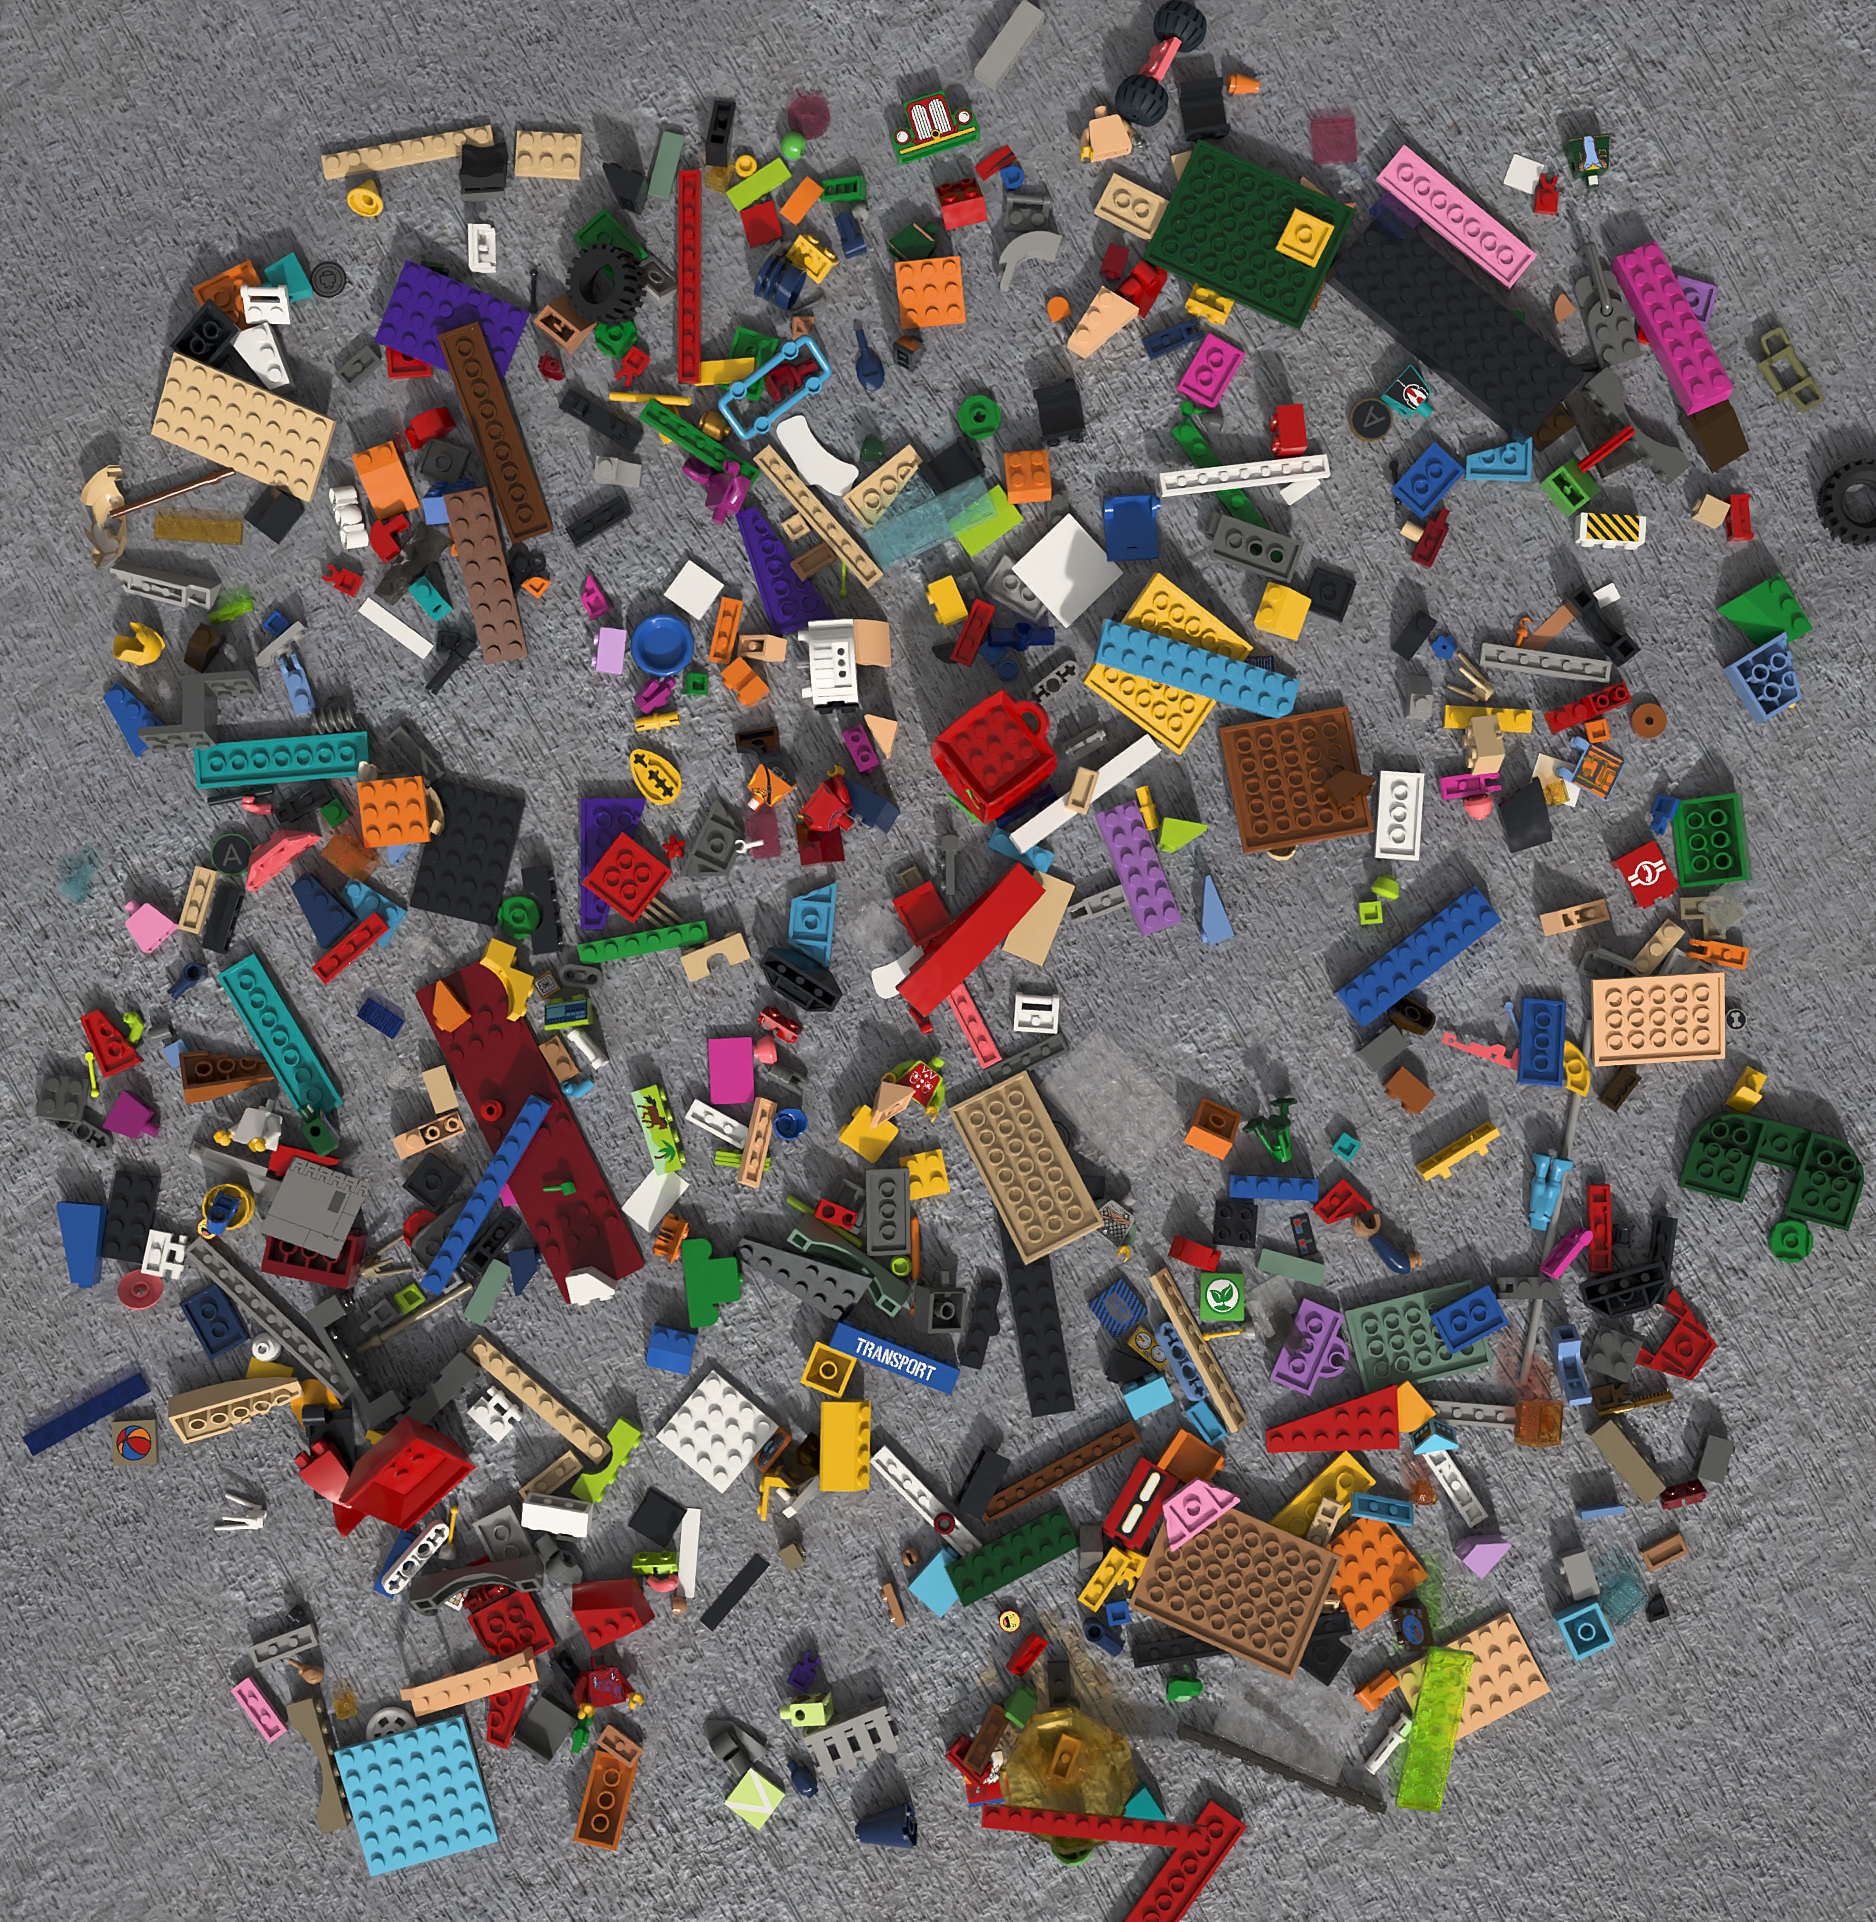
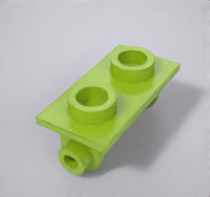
M678 1552L634 1553L632 1561L633 1573L638 1575L654 1574V1567H657L658 1574H673V1572L678 1571V1563H676Z

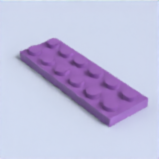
M1136 800L1096 814L1097 823L1141 936L1143 937L1182 922Z

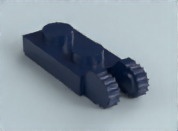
M1198 318L1183 324L1181 322L1144 338L1142 344L1150 361L1187 346L1190 342L1201 339L1205 335L1203 330L1189 336L1186 333V330L1194 328L1199 324Z

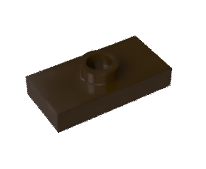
M1622 1065L1598 1096L1597 1100L1613 1112H1617L1642 1077L1626 1065Z

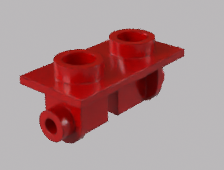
M766 1006L757 1019L760 1023L759 1025L773 1033L776 1027L779 1028L776 1036L788 1044L790 1042L794 1044L798 1035L804 1029L799 1026L797 1021L783 1016L774 1007Z

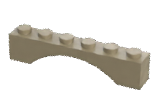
M317 1693L293 1699L286 1705L291 1726L308 1740L321 1764L323 1791L316 1811L321 1833L324 1834L345 1828L352 1821L353 1815L347 1802L346 1791L342 1784L340 1771L334 1756L335 1744L329 1738V1723L327 1720H324L322 1713L324 1710L322 1699L318 1698Z

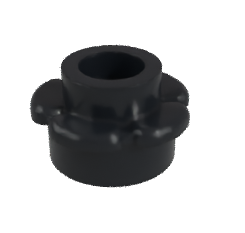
M298 1604L293 1607L285 1618L290 1622L289 1625H292L293 1622L298 1624L305 1616L303 1612L304 1607H300Z

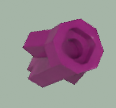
M668 676L659 683L658 679L650 678L641 691L633 697L635 702L645 714H649L654 709L666 705L667 696L671 694V688L676 685L675 679Z

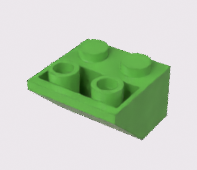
M1574 457L1540 484L1566 518L1601 491L1587 472L1582 473L1578 469V461Z

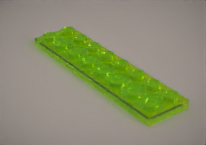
M1429 1646L1396 1793V1807L1435 1813L1440 1812L1475 1657L1472 1651Z

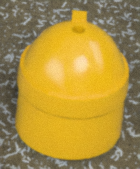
M130 622L131 628L136 632L134 638L124 635L115 636L112 648L113 657L140 666L157 660L162 649L165 647L162 637L154 629L140 622Z

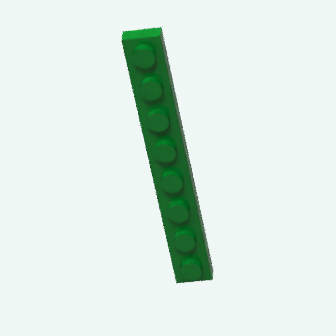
M1189 418L1171 430L1170 433L1196 469L1223 466ZM1240 488L1213 491L1231 517L1270 530ZM1256 543L1252 544L1260 555L1262 552L1261 546ZM1273 551L1270 554V559L1274 563H1279L1282 560V554L1279 551Z

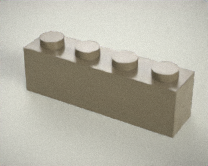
M1603 1417L1585 1433L1636 1497L1647 1505L1666 1489L1662 1483L1664 1478L1657 1470H1651L1648 1466L1650 1461L1643 1453L1639 1454L1634 1449L1637 1445L1628 1435L1625 1437L1622 1434L1621 1430L1623 1428L1614 1418L1611 1420L1608 1417Z

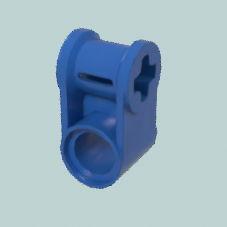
M219 1190L207 1216L206 1228L211 1234L219 1235L224 1233L240 1206L241 1198L231 1197L224 1194V1191Z

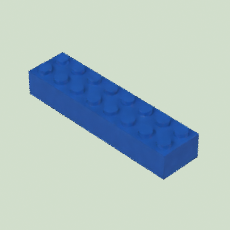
M1476 886L1469 887L1333 994L1358 1026L1365 1027L1502 921V919Z

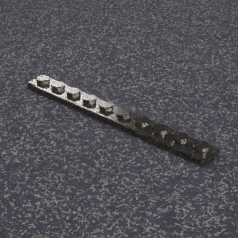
M1181 1721L1178 1722L1176 1727L1177 1734L1185 1742L1192 1743V1741H1195L1208 1751H1213V1749L1221 1751V1755L1229 1759H1233V1757L1239 1758L1247 1766L1254 1767V1765L1262 1767V1770L1268 1774L1274 1775V1773L1283 1775L1282 1778L1289 1782L1295 1783L1296 1780L1303 1783V1786L1307 1789L1315 1791L1317 1788L1324 1791L1323 1793L1330 1798L1336 1799V1797H1340L1351 1806L1356 1807L1358 1804L1365 1807V1810L1377 1815L1379 1812L1385 1815L1388 1806L1381 1798Z

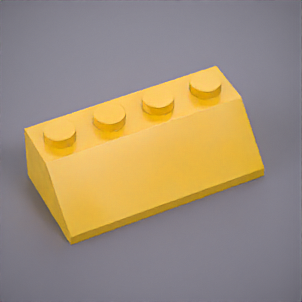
M845 1398L821 1402L820 1491H859L869 1489L871 1400Z

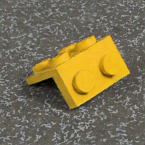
M864 1104L863 1107L858 1105L851 1115L854 1117L850 1124L845 1123L838 1133L841 1136L838 1140L850 1146L871 1163H875L897 1135L898 1128L886 1120L879 1126L871 1129L872 1108L867 1104Z
M777 1466L776 1469L769 1468L766 1475H762L760 1492H764V1494L760 1496L758 1503V1514H762L761 1520L766 1521L768 1515L771 1486L790 1488L777 1476L783 1466Z

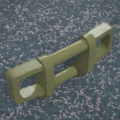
M1781 327L1766 334L1758 341L1765 360L1756 365V368L1759 372L1762 371L1775 392V398L1778 403L1789 398L1800 412L1805 413L1825 400L1813 377H1809L1794 353L1795 348L1791 345ZM1773 335H1777L1785 349L1771 357L1766 340ZM1784 357L1788 359L1801 380L1800 383L1784 391L1770 368L1772 364ZM1807 386L1816 397V401L1808 406L1804 405L1795 395V393Z

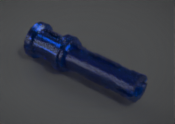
M1047 784L1046 788L1037 793H1031L1029 795L1030 798L997 817L995 820L999 828L1001 829L1035 809L1037 811L1042 810L1043 806L1052 801H1057L1058 797L1051 784Z

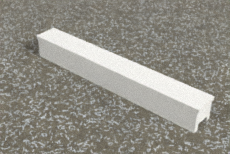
M1148 733L1096 771L1100 774L1090 804L1159 754L1161 749L1157 747ZM1070 791L1010 835L1009 839L1020 855L1078 814V812L1065 808Z

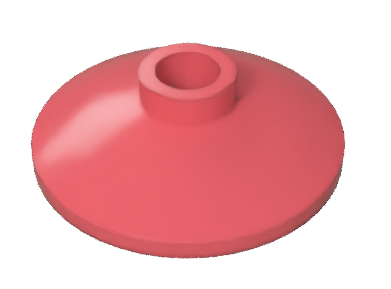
M141 1269L134 1270L126 1274L119 1282L117 1289L118 1297L125 1306L131 1309L148 1308L154 1305L162 1296V1280L159 1276L141 1273ZM140 1291H145L143 1294H138Z

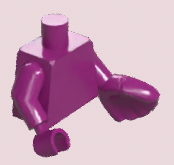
M696 456L691 457L685 461L682 470L692 480L704 484L707 491L705 506L713 511L711 521L723 525L726 515L739 512L750 487L751 480L738 474L740 464L736 461H724L723 469L725 473L714 475L713 467Z

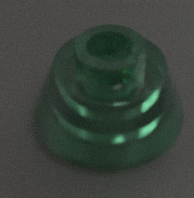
M873 433L867 434L860 451V459L863 462H876L878 458L882 459L886 449L885 446H882L883 441Z

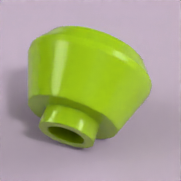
M1384 874L1383 877L1379 876L1370 886L1372 893L1391 900L1397 899L1399 897V883L1395 882L1397 878L1388 874Z

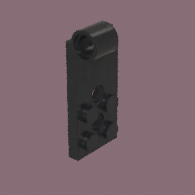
M326 1402L304 1404L302 1407V1422L305 1426L306 1437H309V1447L320 1437L328 1444L333 1442L339 1449L351 1474L357 1462L352 1408L329 1410ZM310 1448V1457H312L316 1453ZM314 1490L315 1500L327 1499Z

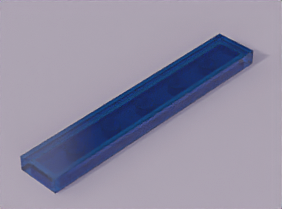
M138 1373L22 1438L32 1456H35L151 1391L141 1373Z

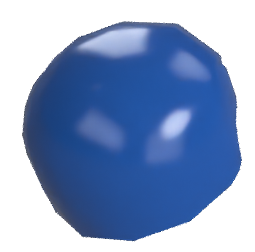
M787 1107L775 1114L772 1121V1129L776 1136L782 1140H795L807 1130L808 1120L805 1113L800 1109Z

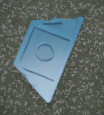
M837 883L794 898L791 903L788 943L826 967H830Z

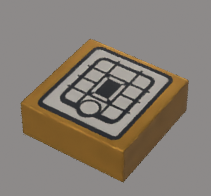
M551 970L532 982L542 1000L562 989Z

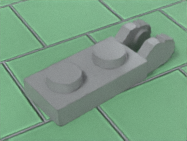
M300 621L294 623L259 653L255 660L256 665L264 668L270 667V665L275 663V656L277 654L279 656L283 655L289 650V644L293 641H300L306 635L307 626Z
M1121 884L1085 898L1082 902L1068 907L1067 911L1068 913L1074 912L1081 907H1085L1087 914L1074 918L1072 923L1075 925L1129 905V902Z

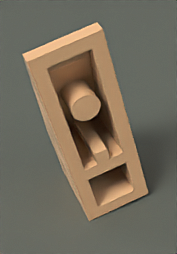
M1605 899L1540 915L1545 936L1610 920Z

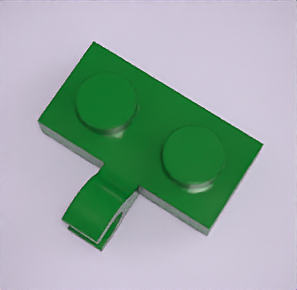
M587 1713L583 1719H578L577 1727L573 1729L571 1737L574 1739L571 1752L579 1754L582 1747H587L590 1735L587 1726H592L594 1714L590 1719Z

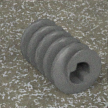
M349 702L346 703V709H343L341 703H338L337 710L332 705H329L328 712H326L323 706L320 708V713H317L316 709L312 708L309 718L313 735H317L318 732L325 734L326 729L329 733H333L335 728L337 731H342L343 727L346 730H350L352 725L357 729L359 725L356 710Z

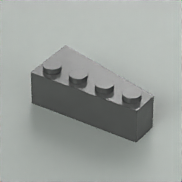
M463 1349L423 1389L424 1391L408 1404L409 1407L399 1413L395 1419L400 1422L403 1418L409 1416L431 1428L436 1423L433 1419L438 1413L442 1416L451 1407L449 1402L454 1397L458 1399L466 1391L464 1386L469 1381L473 1384L481 1376L479 1371L483 1366L465 1352L466 1349Z

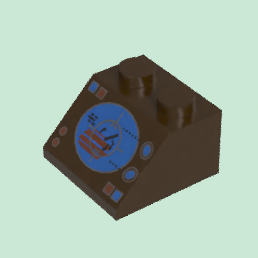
M1418 1597L1396 1602L1393 1605L1394 1610L1390 1612L1393 1623H1397L1398 1632H1395L1398 1645H1402L1405 1651H1436L1426 1606Z

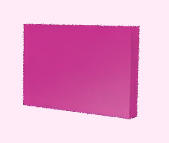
M1208 332L1176 390L1214 410L1246 353Z
M752 1037L708 1039L711 1104L754 1103Z

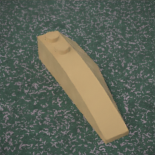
M270 1377L230 1381L168 1397V1418L183 1443L186 1444L228 1432L233 1429V1425L239 1422L243 1424L249 1422L252 1416L258 1413L263 1415L269 1412L270 1408L275 1405L282 1406L305 1395V1391L298 1378Z

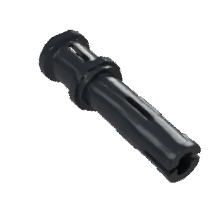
M463 635L462 641L455 649L450 651L449 654L451 656L425 688L431 690L435 683H437L431 693L437 695L461 664L466 663L467 657L479 646Z

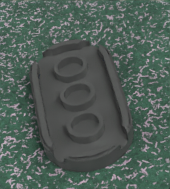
M469 1199L456 1201L416 1234L411 1244V1257L417 1266L424 1270L429 1269ZM489 1215L471 1245L485 1234L489 1225Z

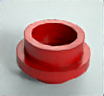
M487 1100L482 1104L481 1115L485 1120L496 1121L502 1116L503 1107L497 1100ZM490 1106L494 1107L495 1113L493 1115L488 1113V1108Z

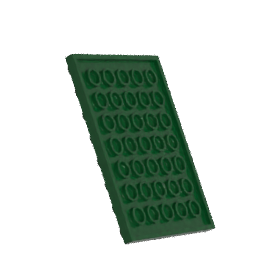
M1198 139L1143 260L1145 259L1151 265L1300 331L1356 213V209ZM1295 208L1335 226L1315 268L1276 250L1277 244Z

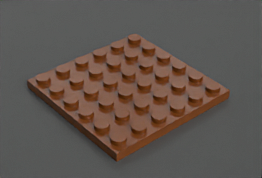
M1347 706L1219 728L1218 731L1243 854L1373 832L1367 796L1362 797V795L1354 798L1355 802L1346 808L1341 806L1336 809L1322 788L1325 781L1343 770L1362 774Z

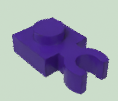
M809 1649L804 1654V1663L802 1664L797 1661L787 1679L788 1684L804 1693L808 1690L817 1673L812 1668L816 1667L821 1659V1656L818 1655L815 1661H810L808 1656L811 1650Z

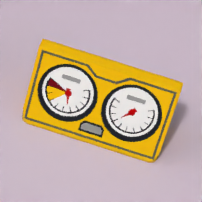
M1139 1325L1126 1342L1161 1371L1168 1360L1156 1338Z

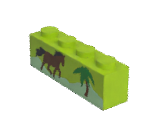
M659 1084L631 1092L657 1176L684 1168L683 1163H686V1157L683 1150L679 1151L677 1145L680 1139L677 1130H673L671 1126L673 1116L670 1108L666 1109L664 1103L667 1100L664 1088H660Z

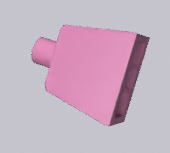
M133 899L125 906V909L132 915L125 922V926L145 953H151L178 928L179 922L153 903L147 902L141 907Z

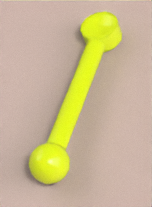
M88 1052L85 1054V1059L88 1060L92 1085L90 1094L92 1097H97L99 1090L96 1088L93 1066L95 1055L92 1052Z

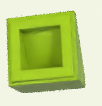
M414 1282L393 1297L405 1315L426 1301V1298Z

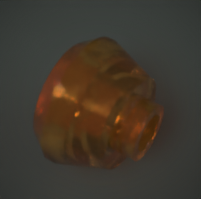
M1418 1480L1417 1484L1412 1485L1408 1499L1412 1504L1434 1505L1439 1500L1434 1485H1430V1481Z

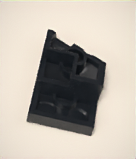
M1536 776L1532 778V783L1523 790L1518 789L1510 798L1505 799L1498 805L1499 820L1506 831L1508 849L1511 853L1553 841L1545 796L1540 779Z

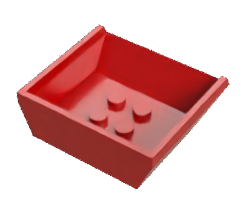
M406 1416L356 1462L338 1502L404 1531H408L472 1472L476 1466L454 1439Z

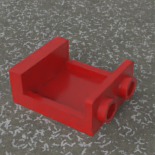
M931 881L892 901L916 948L919 946L922 949L926 948L932 942V939L940 935L952 923Z

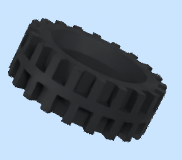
M1860 459L1857 462L1852 461L1828 477L1824 481L1826 483L1825 486L1820 488L1819 491L1822 496L1817 500V506H1821L1818 517H1824L1826 522L1822 525L1823 528L1829 527L1833 531L1830 535L1831 537L1835 538L1838 536L1842 538L1841 543L1847 544L1852 542L1853 546L1861 544L1870 545L1876 542V517L1870 522L1859 523L1849 518L1843 509L1842 500L1844 493L1852 485H1867L1876 493V459L1867 462L1866 459Z

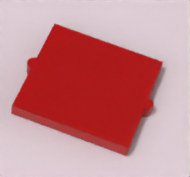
M773 200L760 205L755 204L752 208L740 211L750 248L763 244L769 245V242L784 237Z

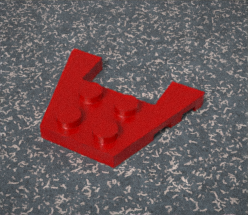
M1671 1289L1668 1294L1667 1305L1661 1306L1677 1316L1679 1321L1655 1355L1641 1347L1635 1364L1693 1381L1717 1344L1691 1313L1688 1306L1681 1300L1678 1293Z

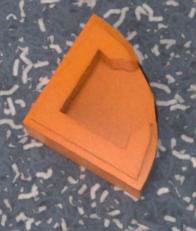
M531 577L524 580L520 585L539 599L551 581L543 577Z

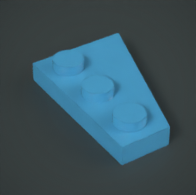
M1532 437L1523 446L1518 442H1513L1499 448L1467 456L1465 458L1466 471L1464 480L1529 482L1531 480Z
M351 876L340 893L341 897L362 923L377 911L388 923L391 929L377 940L382 948H385L408 911Z

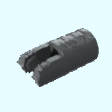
M777 1061L773 1064L767 1076V1079L798 1095H802L804 1091L800 1086L790 1082V1079L792 1078L803 1084H808L810 1080L808 1077Z

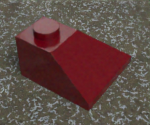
M806 823L796 824L802 867L845 861L839 825L831 831L823 832L811 830Z

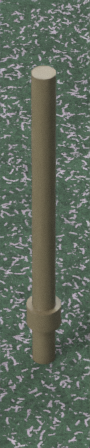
M470 1280L383 1332L373 1334L368 1341L357 1346L356 1351L361 1355L373 1347L381 1346L386 1339L473 1289L472 1282Z

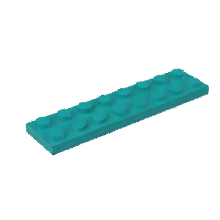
M369 732L217 743V746L206 750L194 748L196 788L209 789L358 777L360 762L365 761L371 765Z
M257 954L250 955L217 975L218 980L295 1109L298 1110L302 1105L309 1103L313 1110L321 1107L325 1113H328L345 1103Z

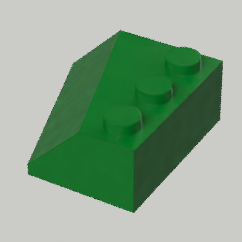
M1780 573L1716 609L1721 615L1723 614L1727 617L1732 625L1742 630L1758 647L1784 632L1787 634L1788 639L1786 641L1788 644L1813 629Z

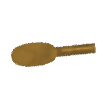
M1670 1390L1662 1391L1661 1393L1658 1392L1632 1399L1633 1403H1623L1597 1410L1598 1418L1620 1414L1631 1409L1674 1400V1397Z

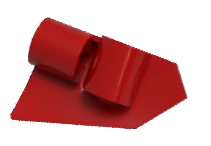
M1144 259L1131 271V275L1115 289V292L1118 296L1138 307V315L1145 319L1167 281V272L1147 263Z

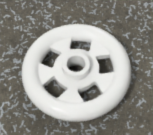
M383 1708L376 1712L369 1720L366 1728V1740L374 1739L377 1733L385 1736L388 1735V1731L395 1733L417 1727V1723L413 1716L402 1708ZM386 1717L389 1723L382 1727L379 1721ZM398 1717L406 1722L403 1727L395 1723Z

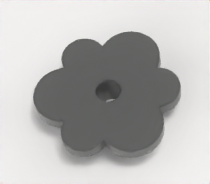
M917 1277L909 1288L910 1297H912L914 1302L916 1285H925L922 1277Z

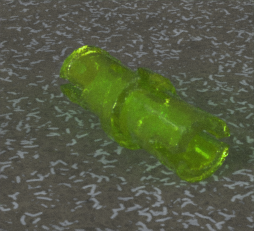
M248 597L233 604L229 602L225 604V607L207 612L211 624L215 625L228 619L234 620L236 616L254 611V607Z

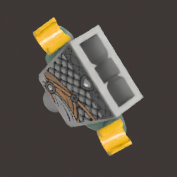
M1126 1193L1118 1203L1111 1198H1101L1093 1201L1105 1224L1095 1231L1117 1247L1119 1250L1115 1256L1118 1257L1120 1253H1123L1125 1255L1124 1262H1126L1131 1256V1248L1136 1238L1137 1224L1134 1221L1135 1217L1128 1211L1136 1201Z

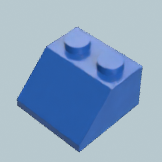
M656 1322L653 1326L648 1346L646 1366L689 1375L699 1332Z

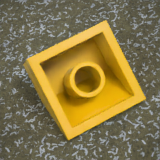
M1268 582L1254 620L1256 629L1297 641L1312 600L1291 588Z

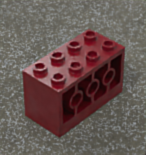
M351 1227L337 1259L298 1245L294 1246L292 1243L268 1235L260 1272L349 1289L358 1283L359 1263L363 1259L368 1234L362 1233L360 1228Z

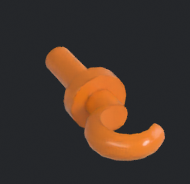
M1523 617L1519 621L1521 629H1518L1516 632L1518 635L1514 645L1516 648L1520 647L1523 637H1527V627L1522 624V621L1527 620L1531 624L1532 620L1529 617Z

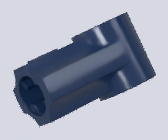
M844 212L835 217L834 221L841 237L840 241L846 259L866 253L867 249L862 234L858 232L852 212Z
M1095 1617L1087 1618L1083 1623L1082 1629L1088 1641L1095 1643L1114 1658L1120 1654L1126 1643L1122 1638L1101 1624ZM1090 1627H1099L1096 1633H1088Z

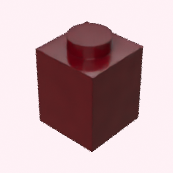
M1110 243L1101 266L1100 274H1103V277L1108 280L1115 281L1117 279L1120 281L1130 250Z

